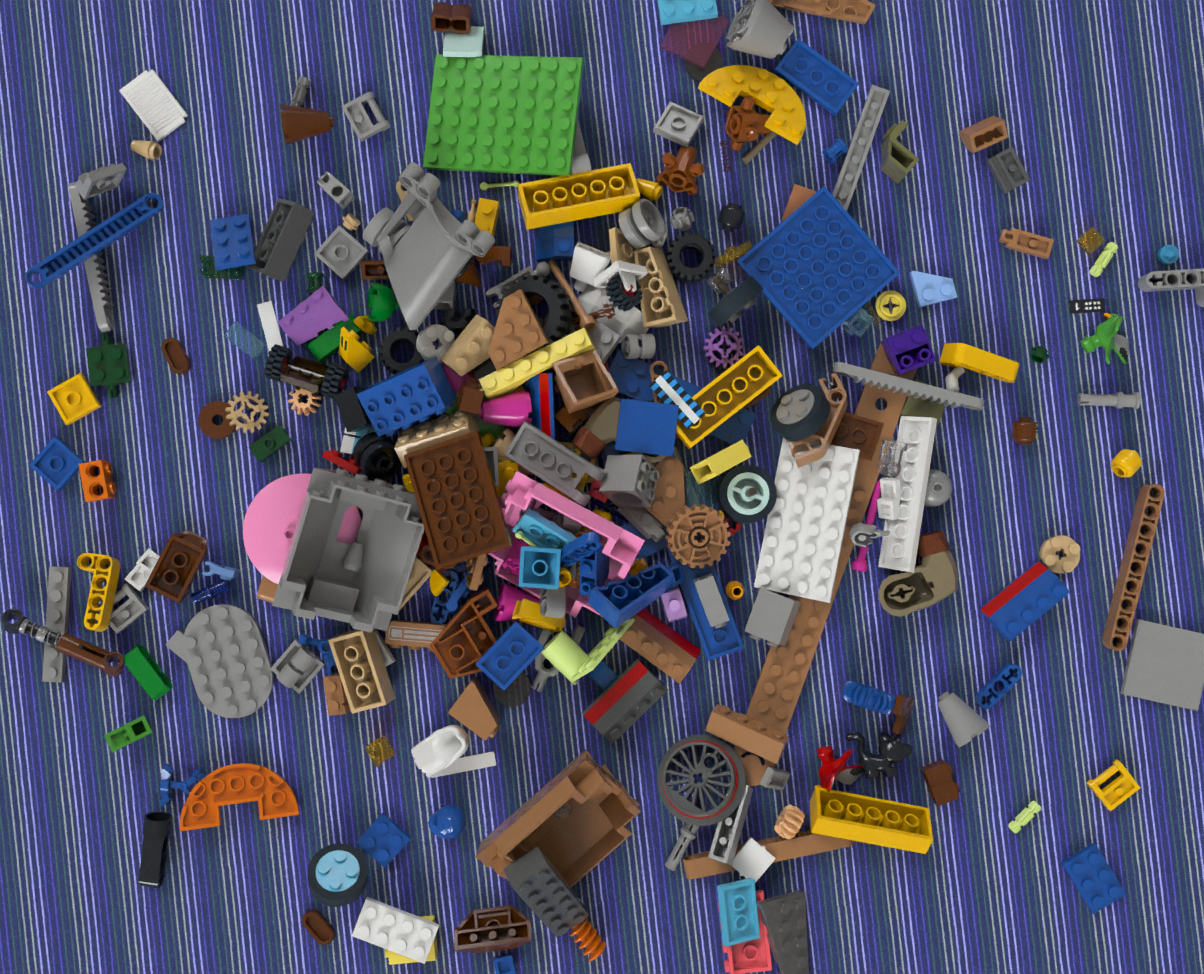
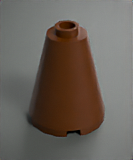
M280 104V110H284L281 111L283 135L288 137V139H284L285 144H291L330 132V127H334L333 116H329L327 111Z

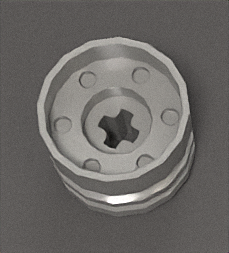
M388 207L380 210L365 228L363 239L373 247L378 246L377 239L394 212ZM404 220L399 221L388 235L392 248L397 245L411 227Z

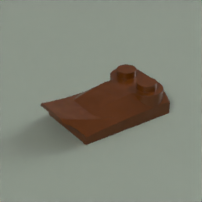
M189 530L178 534H171L145 587L177 603H182L183 599L187 597L189 587L207 553V539Z

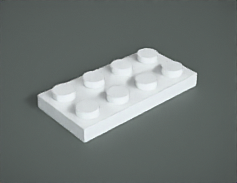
M367 897L352 936L425 964L440 924Z

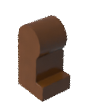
M492 246L484 257L475 255L481 265L502 263L504 269H512V249L510 246Z

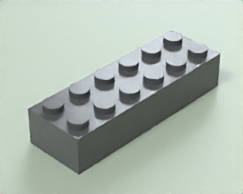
M538 846L503 869L514 891L556 938L564 935L570 928L582 923L589 916L580 897Z

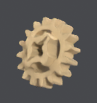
M251 391L247 395L240 392V397L233 395L234 402L228 401L227 404L231 407L225 409L226 412L230 413L226 415V419L232 420L229 425L233 426L235 424L236 431L242 428L243 433H246L247 429L254 433L255 427L260 430L262 428L260 423L265 424L267 422L263 417L269 416V413L264 412L268 409V406L262 405L265 401L264 399H257L259 394L253 397L251 396ZM249 401L254 402L256 405H252ZM240 402V409L234 411L235 405ZM245 408H247V411H251L249 417L247 414H243ZM260 413L259 419L254 423L253 417ZM238 419L244 421L245 424L240 423Z

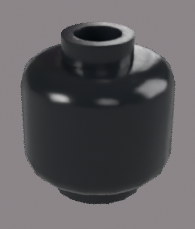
M728 202L727 205L721 207L718 223L723 225V230L733 232L734 229L742 227L745 217V211L742 210L743 206Z

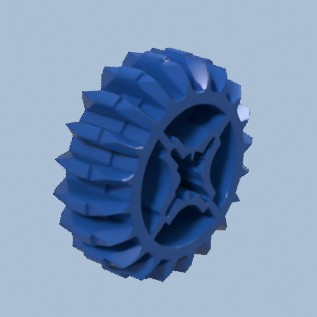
M855 681L846 682L842 695L844 700L883 714H890L892 712L896 699L894 695Z

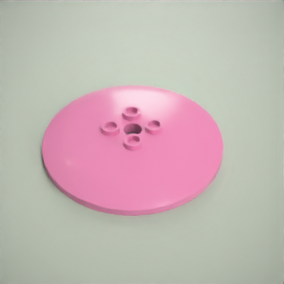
M291 474L274 480L254 497L247 509L243 523V540L246 552L257 570L274 583H279L312 474ZM356 506L349 507L345 511L336 541L348 544L355 543L361 524V517Z

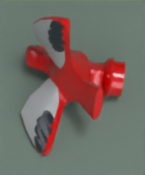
M831 745L816 749L817 756L822 760V766L818 771L821 785H815L814 788H826L827 792H830L835 780L848 785L857 780L864 769L860 765H845L853 750H847L840 758L834 759V750H832Z

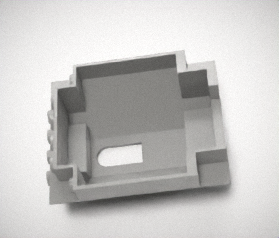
M313 468L272 606L292 610L294 616L314 620L316 615L350 623L353 629L372 633L373 628L387 631L392 614L398 615L425 529L415 493L405 490V487L402 485H391L380 479H375V481L367 480V476L357 473L356 476L348 474V471L339 468L337 470ZM352 506L359 507L363 512V518L355 541L357 544L364 545L362 568L359 569V572L343 568V561L352 544L336 541L344 513Z

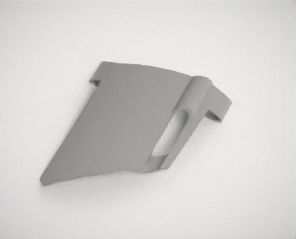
M410 162L398 178L409 192L378 237L377 243L382 252L384 265L409 330H416L472 255L484 257L495 243V238L487 231H480L477 225L466 219L461 224L437 198V189L441 184L439 179L431 173L425 174L418 164ZM407 213L413 218L414 223L397 245L392 248L388 235Z

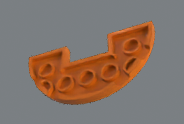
M251 763L227 765L208 774L189 793L190 795L181 812L180 831L221 826L220 806L258 801L260 820L299 815V805L291 787L276 772L264 766Z

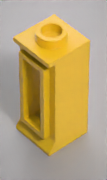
M527 599L516 601L512 620L519 618L520 622L552 631L553 633L560 632L564 628L566 623L565 614L561 619L543 617L540 613L539 603Z

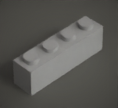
M745 785L743 797L735 811L726 819L718 822L708 858L732 866L753 789L750 786Z

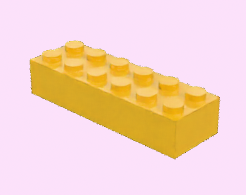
M631 163L571 174V176H559L518 184V200L526 230L622 212L640 200V192Z
M758 345L692 397L706 414L689 429L677 417L676 434L687 448L690 449L783 375Z
M815 787L809 801L811 833L926 854L933 842L929 808L836 790L827 792L826 788Z

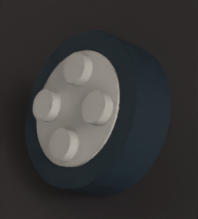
M812 384L798 385L786 391L776 401L771 410L770 421L784 439L788 441L803 440L816 433L824 425L830 413V403L817 386Z

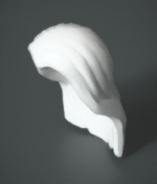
M449 725L436 730L411 749L418 769H422V772L426 773L425 776L428 778L444 770L468 749L469 736L459 725Z

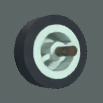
M742 465L730 470L722 477L717 487L716 497L720 510L728 519L740 524H751L762 520L773 510L776 503L777 490L772 477L765 470L754 465Z

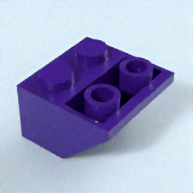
M923 325L881 341L888 361L899 375L936 361Z

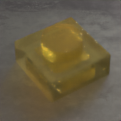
M1091 227L1076 242L1089 255L1105 240L1094 227Z

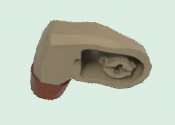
M612 397L603 402L589 416L584 426L580 427L571 442L592 460L607 447V443L611 441L616 443L621 400L619 398ZM632 452L634 455H643L650 463L659 462L666 457V455Z
M943 530L919 536L918 556L921 557L920 565L915 566L914 573L905 571L904 573L890 575L882 581L878 597L883 609L890 615L902 617L914 611L931 607L957 591L958 573L956 562L951 554V547Z

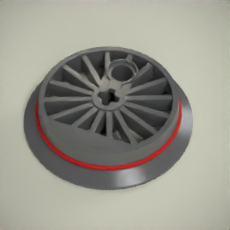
M710 735L688 736L672 745L662 758L657 775L658 791L666 808L679 820L696 826L716 824L730 816L741 802L745 790L744 767L735 750L723 740ZM696 746H704L700 762L698 761ZM708 747L715 749V752L713 754L707 753ZM692 748L694 765L684 750ZM680 753L690 769L675 759ZM719 753L725 758L721 762L720 759L717 757ZM709 758L715 759V765L712 768H708L706 765ZM672 762L689 774L669 770ZM728 763L729 772L717 773L721 767ZM668 774L687 779L668 782ZM697 776H702V783L698 782ZM731 776V784L712 780ZM686 784L677 791L670 787L675 785ZM711 784L730 788L727 796ZM708 788L724 799L719 806ZM688 790L686 795L683 797L681 793ZM704 792L714 806V809L707 811ZM692 793H693V798H692V803H691L688 799L690 798V796H691ZM698 794L700 795L702 810L696 806Z

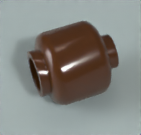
M1019 417V421L1012 423L1011 438L1016 441V444L1032 445V442L1037 440L1038 423L1031 421V417Z

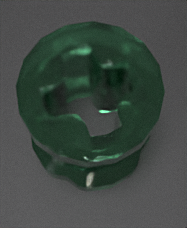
M319 272L306 274L309 284L307 293L313 294L314 291L322 287L324 274Z

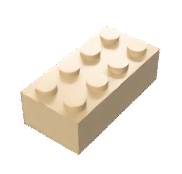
M458 410L455 414L441 415L435 420H425L419 425L411 426L404 430L401 429L394 449L403 467L406 468L404 455L474 431L480 432V426L474 413Z
M356 629L338 634L328 640L352 714L387 705L395 699L374 629L372 633Z

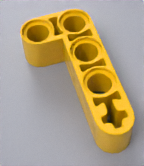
M945 343L939 361L942 365L963 367L1008 383H1015L1019 368L1018 362L964 343Z
M83 553L78 557L77 565L80 569L93 573L84 625L89 630L103 632L110 623L121 564L118 559L108 555ZM92 559V563L88 567V561ZM110 561V567L106 569V564ZM106 580V581H107V584H106V586L103 588V587H102V584H103V582ZM102 599V600H103V603H102V605L99 607V606H98V603H99V601Z

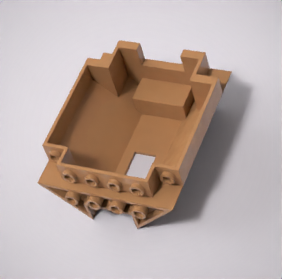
M586 749L482 840L475 858L480 860L487 868L490 866L500 877L504 876L508 880L503 869L538 846L572 887L632 834L626 824L641 812L638 808L640 804L629 795L623 784L618 779H615L609 768L605 764L602 767L598 765Z

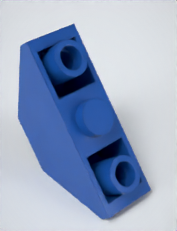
M602 544L598 549L580 560L581 595L589 597L592 588L597 586L599 588L603 587L608 577L609 556L602 553L604 549Z

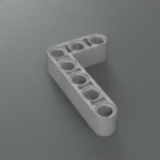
M561 512L549 520L572 534H576L582 526L581 523ZM559 587V589L540 588L541 616L563 618L566 608L565 587Z

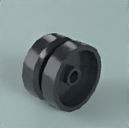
M371 432L359 439L354 446L352 454L354 462L372 481H375V479L388 480L398 473L402 466L394 449V442L389 437H386L385 434L378 437L376 432Z

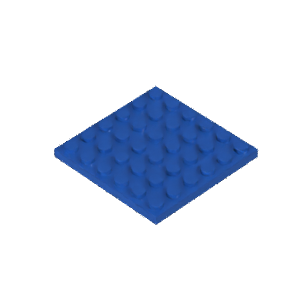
M825 186L736 262L748 277L753 276L763 287L762 293L811 349H814L900 274Z

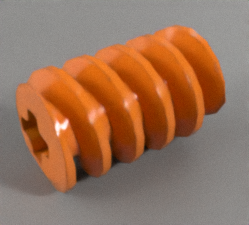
M585 918L582 923L570 928L572 931L569 936H577L574 943L581 941L578 948H586L583 955L590 954L588 962H591L604 952L606 942L601 940V936L596 934L597 930L592 928V923L587 922L588 918Z

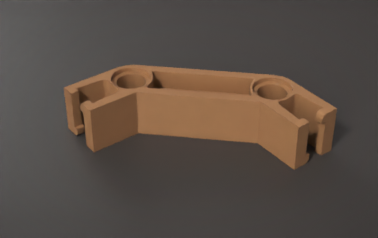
M837 373L831 374L832 382L830 383L832 386L836 385V388L830 391L825 386L826 378L818 380L821 392L830 403V413L824 425L810 437L789 444L791 454L795 457L798 468L817 461L826 455L848 404L847 395ZM836 398L842 399L839 402L833 401ZM820 445V448L813 449L812 446ZM804 450H808L807 452L799 456L795 454Z

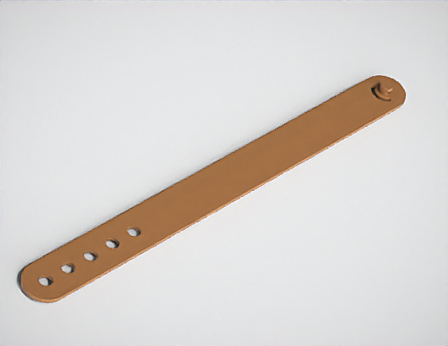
M880 344L870 370L913 381L917 368L899 375L888 361L883 346ZM869 383L864 385L854 414L882 422L884 426L872 461L860 457L858 460L831 603L794 595L788 596V598L801 604L786 645H778V648L770 646L746 712L748 718L762 722L767 727L780 730L784 734L787 732L854 545L849 537L850 529L854 524L862 523L906 401V393L899 395V391L892 393L891 389L884 391V387L877 389L876 385L873 387H869ZM877 399H884L887 405L884 410L876 408L875 402ZM737 745L734 746L733 749L738 754L744 767L745 785H760L767 767L774 768L775 763L764 758L765 763L762 765L761 760L755 754L741 757L747 750Z

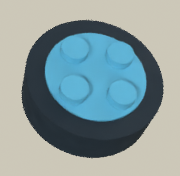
M331 844L319 850L313 856L308 866V887L312 896L321 904L331 907H341L355 901L363 893L367 883L368 867L365 857L358 849L348 844Z

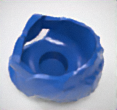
M446 805L430 816L429 828L439 838H456L464 829L466 822L465 814L460 808Z

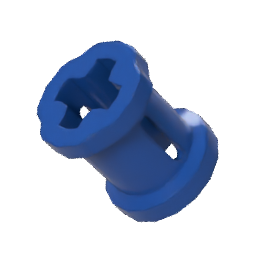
M836 138L828 149L822 151V154L829 163L834 164L842 153L848 151V147L840 138Z

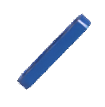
M587 532L561 549L560 567L568 568L601 546V535L596 532Z

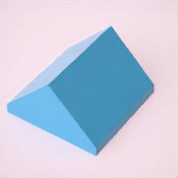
M521 546L518 586L559 589L561 549L547 546Z

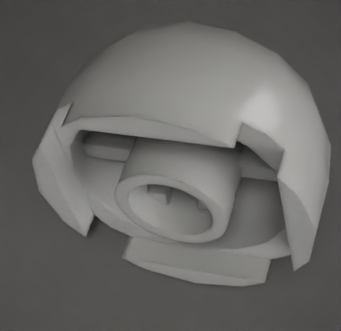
M929 469L924 506L937 507L944 504L950 498L952 483L945 473Z

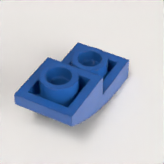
M603 660L600 661L594 670L588 673L604 690L619 677Z

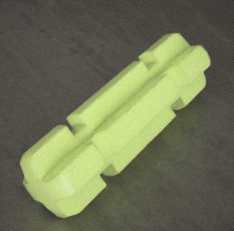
M1113 242L1106 245L1104 251H1102L1089 271L1092 276L1098 277L1101 275L1103 268L1107 266L1113 257V253L1117 251L1118 245Z
M1032 801L1028 808H1025L1015 817V821L1012 820L1008 824L1012 832L1018 833L1021 830V826L1024 827L1034 817L1033 814H1037L1041 810V806L1037 802Z

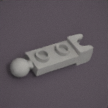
M546 262L537 264L534 271L531 266H528L499 285L489 289L485 294L488 298L497 296L502 299L503 294L501 292L504 288H510L508 285L510 282H517L518 278L522 276H548L551 267ZM497 302L493 304L494 309H499Z

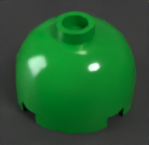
M371 283L373 288H369L367 309L371 310V314H367L368 321H386L393 315L394 310H398V301L395 299L394 292L390 287L379 283Z

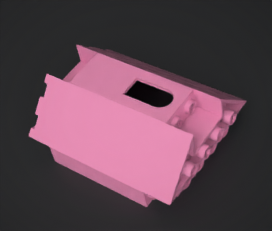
M516 471L513 480L510 479L505 487L507 494L504 493L500 499L512 545L517 538L515 536L516 533L512 529L520 519L521 509L525 511L528 508L536 509L540 508L542 504H546L581 523V529L574 534L575 537L578 538L587 532L599 533L601 535V544L604 547L602 553L609 556V574L603 586H606V583L613 580L616 582L625 578L645 541ZM512 546L488 553V555L497 559L495 562L497 568L494 574L518 586L519 575L511 573V568L507 567L505 569L503 567V562ZM577 575L576 579L571 578L570 583L565 586V612L576 618L583 606L600 615L588 603L589 597L580 594V575ZM520 587L540 598V588Z

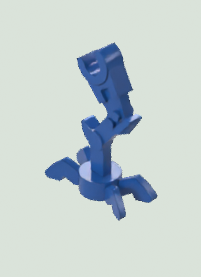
M166 763L164 768L160 770L163 776L160 783L162 799L159 806H164L173 796L170 793L171 789H181L183 792L189 793V786L196 781H201L208 774L200 772V768L195 770L186 781H172L170 775L174 770Z

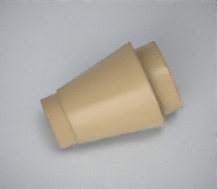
M133 140L131 142V150L150 160H157L161 157L162 147L156 141Z

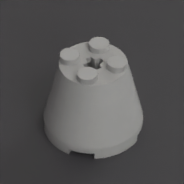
M745 0L747 4L736 13L726 36L729 42L726 46L736 51L774 59L777 54L782 55L787 47L785 42L792 34L794 26L768 0Z

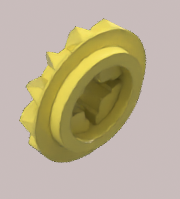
M896 291L883 292L876 299L875 308L877 315L882 320L890 322L898 320L906 310L904 297ZM889 300L891 301L892 305L896 306L891 310V312L889 311V308L883 307L889 303Z

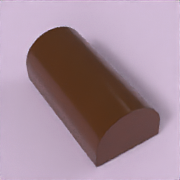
M384 260L361 261L362 280H389Z

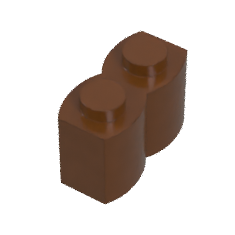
M444 2L434 4L431 15L433 30L438 32L453 31L459 34H466L471 30L473 20L471 6L466 4L453 6Z
M941 759L920 767L935 805L941 806L959 799L958 792H960V788L957 782L952 780L951 774H953V770L949 763Z

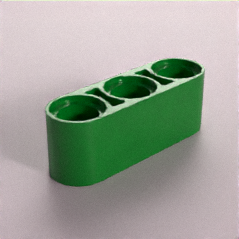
M352 314L348 315L350 320L346 322L343 320L339 321L334 325V328L328 329L307 346L319 363L339 351L340 334L343 327L349 332L353 330L358 336L363 333V330L354 323L355 317Z
M137 645L123 656L125 665L153 700L157 701L173 688L170 680L142 645Z

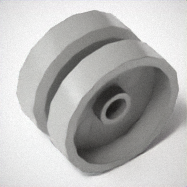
M647 199L639 200L632 207H628L619 214L618 221L623 235L637 249L649 246L652 241H657L666 233L665 223L660 212Z

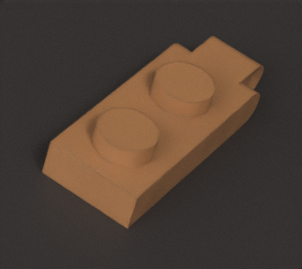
M1010 228V231L1005 229L1001 231L999 242L1005 243L1006 248L1048 259L1054 239Z

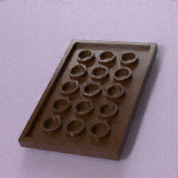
M474 431L404 455L436 569L512 546L479 431Z

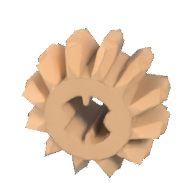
M294 386L296 392L289 393V395L293 396V399H289L288 402L294 403L291 409L297 410L299 415L304 412L305 416H309L310 411L316 413L315 406L321 407L317 400H321L322 396H316L319 391L314 392ZM303 396H307L309 398L306 399L308 400L307 403L302 402V400H304L302 399Z
M791 804L787 805L778 816L774 830L783 838L788 840L794 838L804 822L805 814L798 807Z

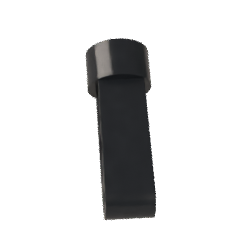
M150 812L144 815L142 831L144 837L139 873L140 886L160 888L162 886L168 839L171 834L173 818L169 813Z

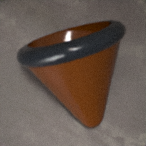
M471 257L454 281L480 287L482 282L475 267L473 257Z

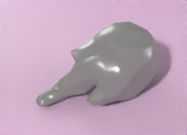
M858 523L851 527L849 537L855 545L867 547L873 543V540L869 538L888 536L890 531L877 530L875 525Z

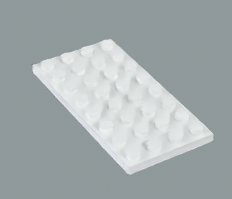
M783 438L774 482L777 498L773 510L767 517L754 587L831 603L860 450L830 445L823 458L798 468L795 457L792 456L789 444L795 441H788ZM814 445L812 448L818 449L820 445ZM804 450L795 454L799 456L807 452L808 450Z

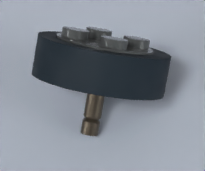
M717 276L713 282L718 285V288L725 296L708 315L719 328L729 321L731 323L735 322L743 315L741 311L744 308L747 310L757 302L755 298L763 291V287L753 276H750L737 287L730 290L722 282V279Z

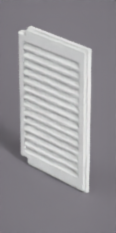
M153 69L150 72L145 70L119 90L158 142L186 122L184 118L188 116Z

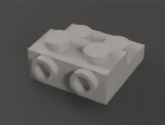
M123 163L100 167L97 170L81 174L75 187L84 200L117 188L127 169Z

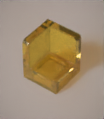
M385 734L365 747L375 767L380 766L382 762L395 755V751Z

